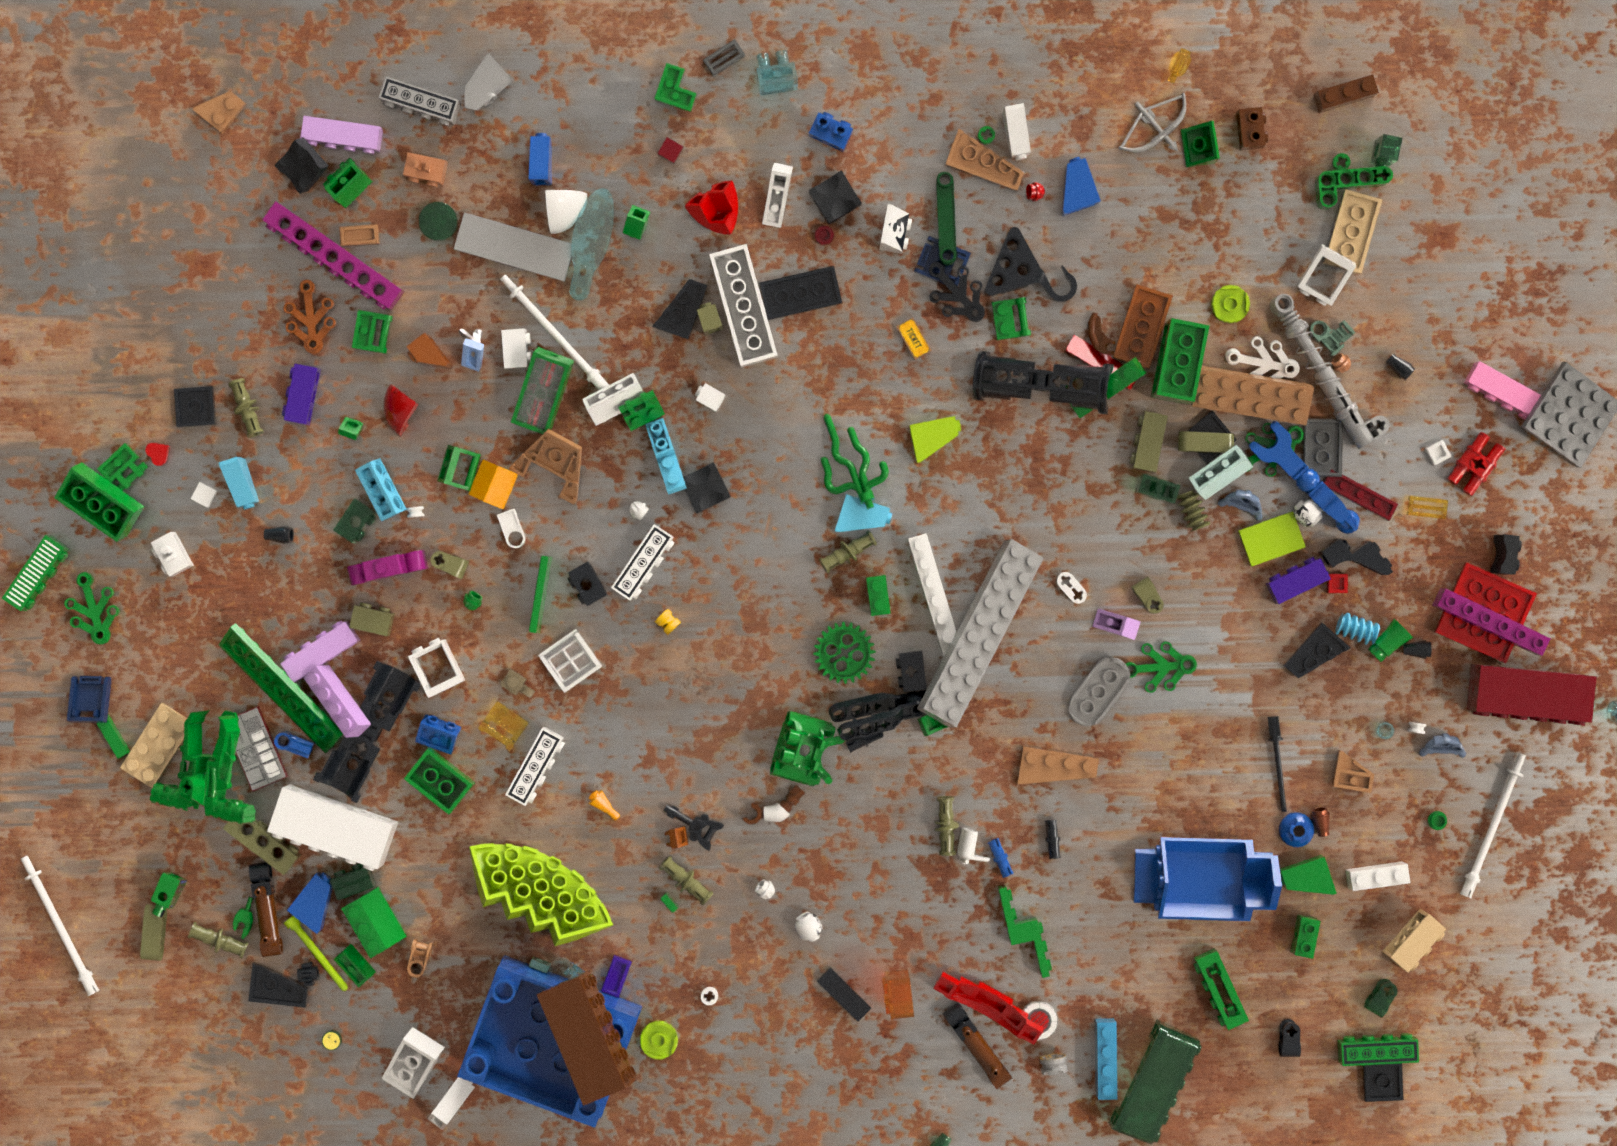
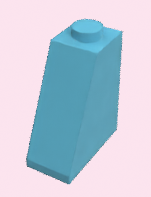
M234 457L219 462L220 469L236 506L244 510L255 507L254 504L258 503L259 499L246 459Z
M846 494L835 532L885 527L886 523H890L893 513L889 512L890 508L873 503L874 508L867 510L866 505L861 504L859 498Z

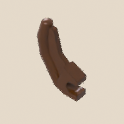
M1092 313L1088 321V336L1093 348L1105 355H1114V351L1108 350L1107 347L1109 344L1115 345V341L1106 336L1102 331L1101 317L1098 316V313Z

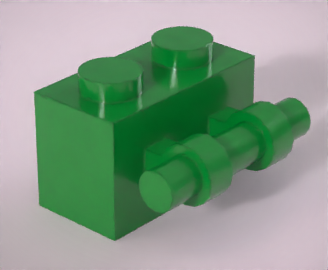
M350 157L345 162H341L339 164L340 167L333 174L330 173L327 176V180L323 183L324 188L332 198L345 208L373 182Z

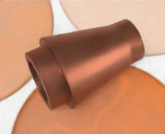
M1326 807L1312 809L1311 818L1318 836L1325 837L1330 835V812Z

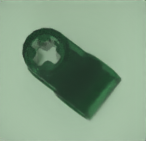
M1389 979L1379 980L1372 993L1367 997L1364 1008L1382 1018L1387 1013L1389 1006L1398 993L1397 987ZM1387 987V988H1390V990H1389V991H1387V990L1384 991V988Z

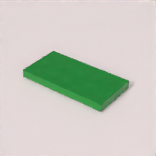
M541 556L529 626V632L540 633L552 563V557Z

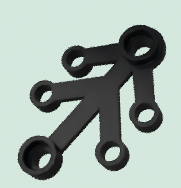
M934 261L929 267V273L933 277H938L952 293L934 290L929 295L930 301L933 303H937L940 300L961 302L965 306L953 307L950 304L945 305L942 309L945 317L966 315L973 322L982 320L985 315V309L980 304L982 282L974 280L970 284V289L973 291L971 302L967 297L969 268L963 265L957 270V275L959 276L958 287L945 273V265L941 261ZM938 267L940 272L935 273L933 268ZM965 269L967 274L962 275L960 270ZM974 283L979 284L980 288H979V289H975V288L973 287V284H974ZM932 294H937L939 299H934ZM945 308H950L952 312L946 313ZM972 310H977L978 315H973Z

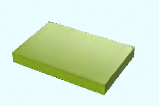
M1293 511L1238 530L1251 567L1306 547Z

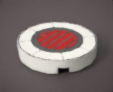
M1034 1001L1024 1007L1023 1011L1028 1013L1027 1019L1044 1028L1038 1040L1047 1039L1053 1035L1057 1029L1058 1017L1051 1005L1046 1002Z

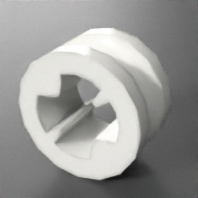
M424 507L406 508V511L409 512L407 518L423 517L422 510Z
M1409 722L1410 728L1408 732L1425 734L1424 727H1426V724Z
M713 987L704 988L701 993L702 1002L706 1005L715 1004L718 999L717 990ZM709 991L713 992L712 995H715V998H711L710 1001L706 1000L707 997H704V994H708Z

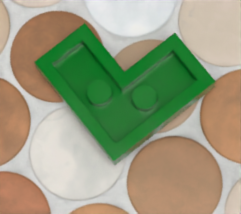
M666 63L654 100L691 113L697 93L680 88L685 72L684 68Z

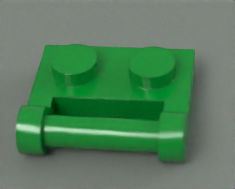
M1026 297L992 302L997 341L1031 336L1025 308L1027 303ZM1014 305L1018 306L1021 331H1015L1012 310Z
M358 310L352 348L387 354L388 348H386L389 325L392 322L393 316ZM377 319L383 320L379 345L373 346Z

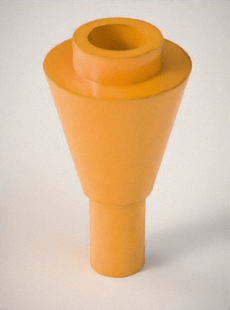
M595 790L588 797L590 800L588 804L607 813L614 821L620 816L612 808L602 790Z

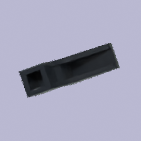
M1340 538L1334 540L1318 552L1329 568H1333L1344 561H1352L1380 575H1390L1393 572L1391 570L1392 564L1386 557L1383 558L1379 553L1381 549L1375 542L1366 541L1350 552V545L1346 540L1342 541Z

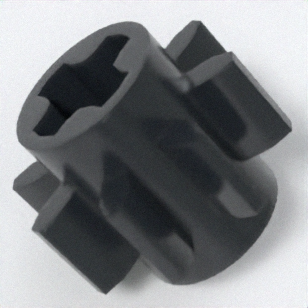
M312 962L301 964L302 968L297 969L298 982H304V987L313 986L315 981L319 980L318 966H313Z

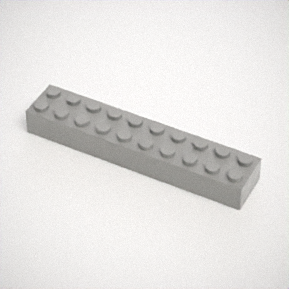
M1013 539L1003 542L917 708L918 710L949 728L957 727L1041 565L1043 557Z

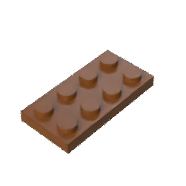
M1138 284L1135 285L1112 358L1129 362L1136 357L1143 368L1150 369L1173 295Z

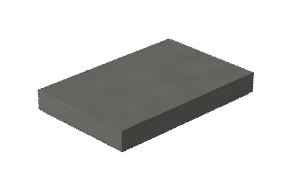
M1308 419L1307 425H1303V462L1310 469L1315 470L1319 477H1342L1343 424L1341 420ZM1332 469L1338 473H1330V471Z

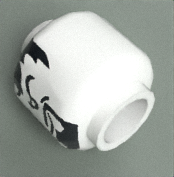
M1301 499L1294 506L1296 509L1293 514L1294 518L1304 527H1313L1323 517L1321 515L1322 509L1312 499L1305 501Z
M810 912L799 915L796 918L795 929L800 938L810 942L819 939L823 927L817 915L810 914Z

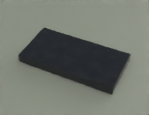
M834 266L759 283L768 321L842 304Z

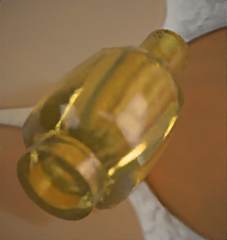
M1181 48L1180 51L1173 55L1169 64L1170 76L1167 80L1168 82L1174 84L1177 77L1182 76L1187 71L1191 63L1190 51Z

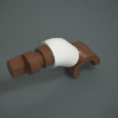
M796 785L785 796L786 799H782L780 803L777 802L775 805L764 806V809L751 803V808L757 810V817L754 820H749L747 817L742 819L751 825L759 823L762 819L764 821L781 822L790 815L791 807L793 805L796 806L800 802L799 799L805 792Z

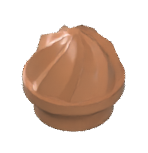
M1343 353L1337 354L1331 360L1333 369L1337 372H1347L1351 366L1349 357Z

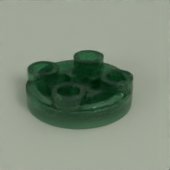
M433 202L422 209L419 215V227L422 233L429 239L443 241L450 238L457 230V215L448 204Z

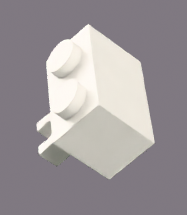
M169 532L151 542L153 546L151 550L156 558L159 557L162 563L160 566L165 575L168 574L169 577H174L194 566L176 532Z

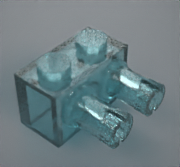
M781 50L776 52L778 65L770 66L768 53H764V59L762 53L757 55L759 68H756L757 83L760 96L798 90L795 62L789 63L787 50H783L782 55Z

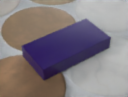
M614 955L601 992L619 998L632 961Z

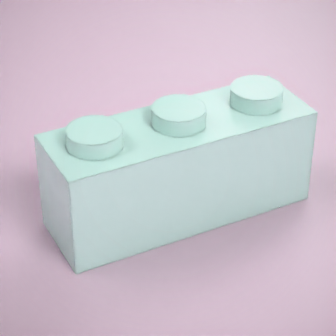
M1235 445L1189 477L1196 491L1206 500L1253 468L1245 453Z

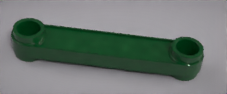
M941 172L936 179L939 259L944 265L949 266L956 261L957 256L954 180L949 172ZM946 177L950 180V183L946 185L941 184L940 179ZM947 252L951 253L953 255V258L951 260H945L943 258V254Z

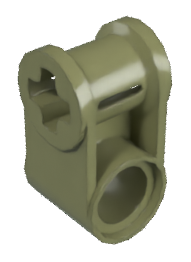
M441 551L435 552L431 556V564L435 568L460 579H463L470 562ZM443 555L442 559L445 562L437 565L438 561L435 558Z
M1148 576L1131 586L1149 613L1157 614L1162 611L1164 607L1163 600ZM1152 600L1154 602H1159V604L1157 605V610L1155 608H1150V606L1152 605Z

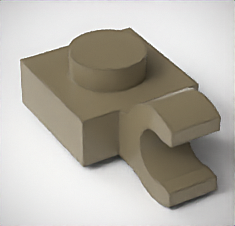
M513 669L509 670L500 684L515 695L520 691L530 698L535 693L533 689L525 685L527 679Z

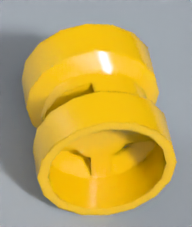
M669 609L665 610L654 621L663 628V632L667 636L681 623L678 618L672 616V612Z

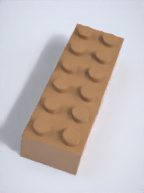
M1202 366L1196 399L1191 405L1193 407L1307 425L1314 387L1309 383Z

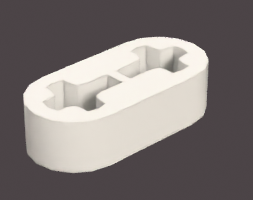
M1062 572L1057 576L1056 583L1058 587L1073 603L1080 604L1086 600L1087 593L1072 574ZM1062 576H1069L1068 582L1072 585L1070 588L1066 584L1061 585ZM1073 588L1077 592L1082 591L1081 600L1073 598L1075 596L1072 591Z

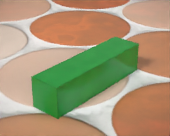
M109 714L107 723H96L117 759L130 753V749Z

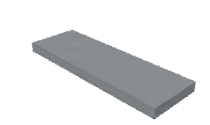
M465 212L454 246L456 251L565 282L575 244Z

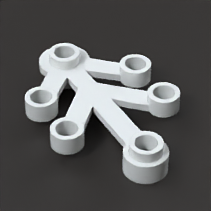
M1258 336L1252 338L1251 345L1257 349L1263 359L1242 355L1235 348L1227 350L1225 354L1226 361L1231 365L1240 362L1260 366L1249 374L1263 375L1269 370L1275 369L1279 371L1270 377L1281 379L1283 377L1293 378L1300 370L1296 360L1287 358L1282 350V344L1278 340L1270 343V349L1277 354L1281 362L1272 360L1263 346V340ZM1256 339L1260 340V344L1258 346L1254 345V341ZM1278 343L1279 348L1274 350L1272 348L1273 344ZM1236 354L1237 359L1231 360L1230 356ZM1293 366V371L1288 372L1287 367Z

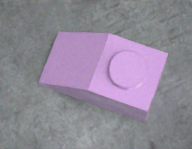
M1098 609L1092 627L1135 640L1140 621Z

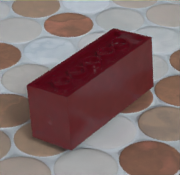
M1471 664L1466 710H1471L1472 714L1479 716H1489V713H1491V716L1508 718L1510 715V718L1528 720V717H1530L1529 720L1547 722L1548 718V722L1566 724V720H1568V724L1585 726L1586 722L1592 723L1597 676Z

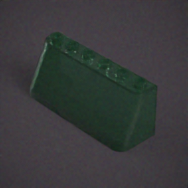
M1158 1019L1149 1035L1151 1042L1120 1107L1116 1105L1108 1122L1112 1130L1151 1145L1154 1142H1158L1161 1136L1160 1129L1162 1125H1166L1169 1119L1168 1112L1171 1107L1175 1106L1177 1102L1176 1095L1179 1090L1183 1089L1186 1081L1184 1078L1187 1073L1191 1072L1194 1065L1192 1061L1195 1055H1199L1202 1048L1199 1038Z

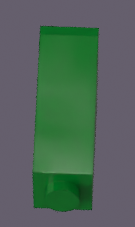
M1322 855L1280 868L1282 886L1286 890L1337 894L1326 859Z

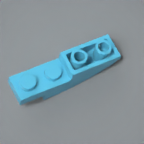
M661 418L645 424L668 495L687 489L664 419Z

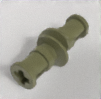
M240 378L229 382L228 386L232 388L235 402L238 405L234 409V413L242 416V421L248 432L246 435L248 438H252L264 433L263 429L260 428L257 420L258 417L255 413L260 408L252 406L257 400H250V395L247 393L244 385L245 379Z
M867 530L866 534L852 540L849 544L841 541L840 549L833 551L832 554L825 558H819V561L828 574L831 569L845 563V561L850 564V558L857 561L856 555L872 545L876 546V540L872 533Z
M940 796L937 797L940 820L934 821L935 824L940 825V827L934 828V831L940 832L941 850L939 855L953 856L956 855V850H954L955 834L953 830L959 827V823L953 821L952 801H954V797Z
M670 855L659 866L660 870H664L674 881H677L675 887L682 886L680 889L681 893L686 889L689 894L700 901L701 905H704L712 896L713 892L711 890L708 891L698 880L693 878V870L686 872L683 867L672 860Z
M196 922L193 923L188 935L189 939L192 937L202 941V943L210 944V949L215 946V953L222 949L225 952L239 955L241 959L249 944L248 942L243 943L235 940L233 937L223 935V928L215 932L212 929L197 925Z

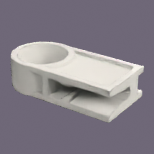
M515 509L498 514L497 517L507 544L512 548L522 547L526 537ZM512 532L521 533L523 540L520 545L514 546L509 542V535Z

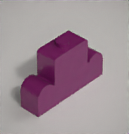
M424 550L396 554L347 567L351 586L429 569Z

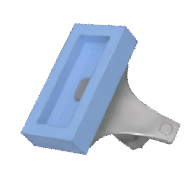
M459 329V334L465 339L461 366L479 372L482 367L484 344L480 341L483 332L480 329H476L473 332V336H471L464 329Z

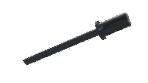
M1279 716L1267 717L1270 735L1268 741H1273L1281 812H1287L1279 741L1283 740V737H1281Z

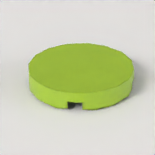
M1235 285L1221 287L1215 292L1211 301L1213 314L1223 323L1239 322L1246 316L1250 307L1247 293Z
M654 1021L644 1027L640 1035V1045L648 1057L662 1060L674 1053L678 1045V1035L671 1024L665 1021Z

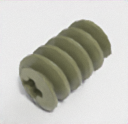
M1194 490L1175 497V499H1182L1178 506L1185 507L1180 512L1181 514H1187L1183 521H1190L1186 525V528H1192L1190 532L1211 524L1210 521H1204L1208 515L1201 514L1205 507H1199L1203 501L1196 500L1200 494L1193 492Z

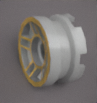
M1050 1054L1039 1058L1040 1064H1042L1041 1073L1043 1075H1046V1072H1048V1075H1057L1061 1071L1062 1073L1068 1071V1067L1065 1065L1067 1060L1065 1054Z

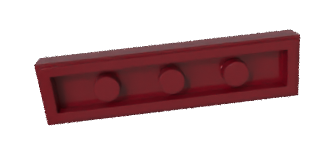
M1332 469L1330 471V473H1338ZM1343 474L1342 477H1325L1323 480L1332 492L1387 521H1390L1398 506L1396 502Z

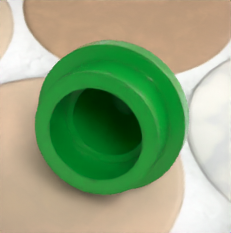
M469 591V593L465 594L463 603L468 610H476L482 605L481 601L483 598L479 593Z

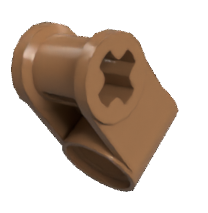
M417 939L413 940L407 966V972L410 976L417 978L426 972L433 943L427 944L419 942ZM414 963L421 965L422 970L420 973L414 972L412 968Z

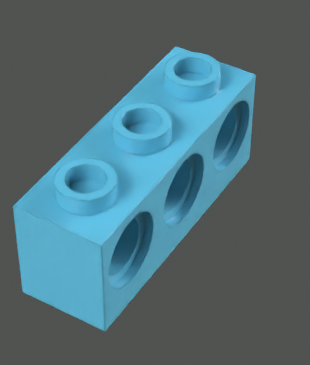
M380 458L368 462L355 470L381 522L406 510Z

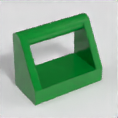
M448 445L437 482L470 491L481 454ZM460 452L472 456L464 485L452 482Z

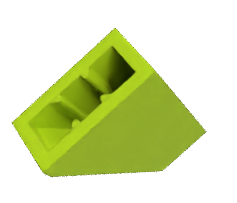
M955 416L909 425L916 464L924 461L959 435L958 431H961V425Z

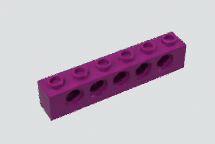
M1440 588L1432 604L1433 607L1534 655L1543 656L1551 639L1445 588Z

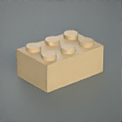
M1419 909L1382 952L1400 968L1409 973L1410 970L1413 971L1419 965L1418 961L1423 956L1425 957L1431 952V946L1444 937L1446 928L1429 913Z

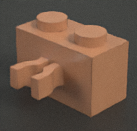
M408 152L403 175L408 178L407 181L418 184L419 181L427 182L426 185L438 187V185H444L448 163L446 160Z

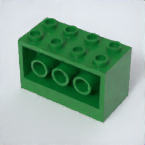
M1174 318L1165 322L1150 398L1185 405L1195 402L1210 325Z

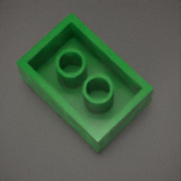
M431 747L424 752L404 778L405 781L448 815L456 809L476 783Z

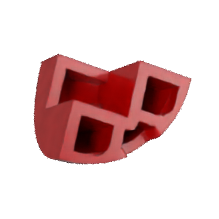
M729 180L712 185V189L706 193H697L685 205L686 210L698 223L711 231L725 235L732 234L738 216L737 192L733 181Z
M390 384L384 397V414L391 429L401 437L409 425L407 421L419 404Z

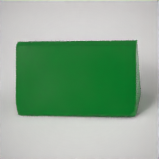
M352 944L333 959L358 988L376 973L375 969Z

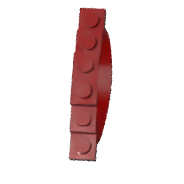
M942 972L934 984L933 989L944 994L946 998L982 1013L1019 1039H1024L1034 1045L1043 1033L1044 1028L1027 1019V1012L1012 1005V998L981 981L975 984L962 976L958 980Z

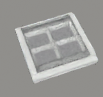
M577 629L538 655L564 693L602 667Z

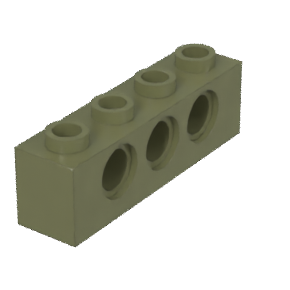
M255 820L252 823L245 822L242 824L228 821L223 828L283 875H286L301 857L296 846L288 845L283 841L284 838L272 837V833L267 832L268 825L260 820L259 822ZM245 824L251 825V834L245 832ZM261 835L267 838V845L260 843ZM276 847L282 849V857H278L275 854Z

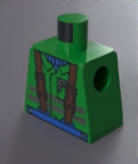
M163 872L151 898V901L156 903L152 914L162 918L167 908H174L187 879L171 872ZM165 893L167 894V900L164 899Z

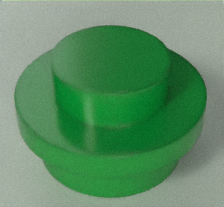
M1434 811L1428 816V825L1434 830H1442L1447 825V817L1441 811Z

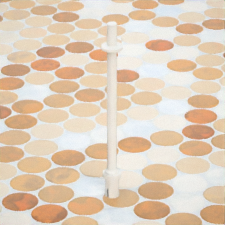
M504 275L500 280L512 292L509 297L511 299L517 297L587 374V381L592 382L598 390L609 386L610 384L599 374L600 371L592 369L521 292L524 287L522 285L517 287L507 275Z
M1518 753L1512 770L1508 768L1506 770L1510 773V776L1472 871L1465 875L1466 880L1460 892L1461 895L1472 898L1477 882L1480 883L1479 872L1517 777H1523V774L1519 772L1526 757L1524 754Z
M23 857L21 861L29 875L25 877V880L31 879L79 972L78 981L82 982L88 996L98 992L99 989L92 977V971L89 972L85 968L38 877L42 871L36 872L29 857Z

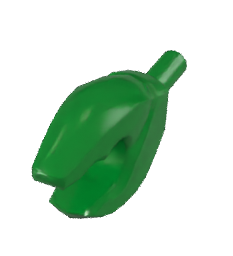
M250 896L246 907L240 908L233 919L234 931L237 930L240 922L245 925L241 939L247 937L253 925V911L250 910L253 898Z

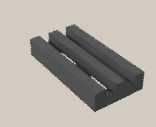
M734 39L703 59V62L712 76L715 77L744 58L745 54ZM733 46L736 47L734 50L724 55L714 63H709L711 60H713ZM737 52L740 53L739 55H737L730 61L726 62L716 70L713 69L714 67L718 66L719 64H721Z

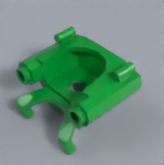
M788 711L773 754L770 775L812 787L819 785L821 778L826 784H831L833 778L822 767L821 756L828 746L842 744L845 740H842L840 736H834L836 727L831 722ZM802 745H808L810 748V752L806 756H802L799 753Z

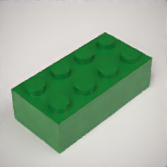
M82 462L70 468L54 497L116 542L128 536L145 507Z

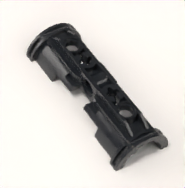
M980 351L977 356L973 375V396L977 401H984V397L1011 400V397L1031 399L1032 390L1050 392L1049 400L1051 402L1070 403L1072 407L1096 409L1099 414L1108 415L1107 390L1114 364H1104L1103 367L1054 364L1053 371L1035 369L1036 362L990 356V352ZM1000 371H1006L1007 378L1005 381L997 379V374ZM1023 373V376L1026 377L1021 383L1017 379H1012V383H1010L1012 375L1020 376ZM1059 377L1063 381H1068V377H1071L1069 389H1066L1067 384H1060V387H1057L1054 381L1058 380ZM1082 379L1083 387L1078 390L1073 387L1074 380Z
M376 661L373 667L376 671L363 693L367 696L360 707L371 725L359 737L346 738L344 736L338 749L333 750L322 771L316 772L313 778L318 783L332 786L345 793L355 803L361 797L359 791L380 751V748L375 746V743L383 729L390 732L413 691L417 692L421 686V683L412 676L381 661ZM387 691L394 694L392 702H386L384 699V694ZM381 701L384 705L390 706V708L385 707L383 710L385 716L378 719V714L375 712L376 710H381L383 706L379 705ZM365 743L366 751H361L359 755L363 757L362 760L358 756L352 755L353 752L355 754L358 753V744ZM350 759H355L358 762V767L355 770L348 767Z

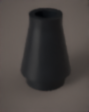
M1394 353L1386 361L1397 376L1405 381L1415 371V368L1412 367L1413 364L1396 356Z
M287 525L265 529L264 539L287 545L293 542L294 530Z
M1423 640L1403 644V655L1423 659L1431 657V642Z

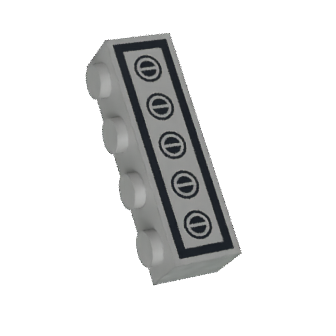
M385 76L379 99L386 107L394 109V106L401 108L402 112L407 114L415 112L420 114L419 117L426 120L434 118L438 120L437 123L444 126H449V124L455 125L461 107V102L458 99Z

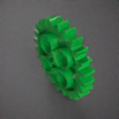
M842 622L841 627L835 623V629L828 626L829 632L822 631L821 633L824 637H817V640L821 643L820 645H814V647L819 649V651L813 653V655L819 656L815 663H821L818 670L824 668L823 676L829 673L830 681L836 677L837 683H839L840 679H843L846 684L847 679L850 678L854 683L855 676L861 680L860 673L863 672L867 675L868 673L865 668H872L869 661H875V659L870 657V654L876 653V651L870 650V647L875 644L868 643L871 636H864L866 630L859 632L860 625L854 629L852 622H850L848 627H846L845 622ZM845 634H850L853 637V642L850 645H845L842 642V637ZM859 643L858 647L848 652L847 658L841 656L834 662H830V659L841 653V648L846 650ZM829 644H833L837 648L834 655L826 653V647ZM856 650L863 653V658L860 661H855L852 658V654ZM840 660L845 661L847 664V668L844 671L836 669V663Z

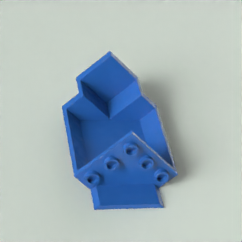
M1160 837V843L1156 845V849H1135L1134 903H1154V911H1158V919L1251 921L1253 910L1277 909L1282 889L1278 856L1273 855L1271 852H1254L1253 840Z

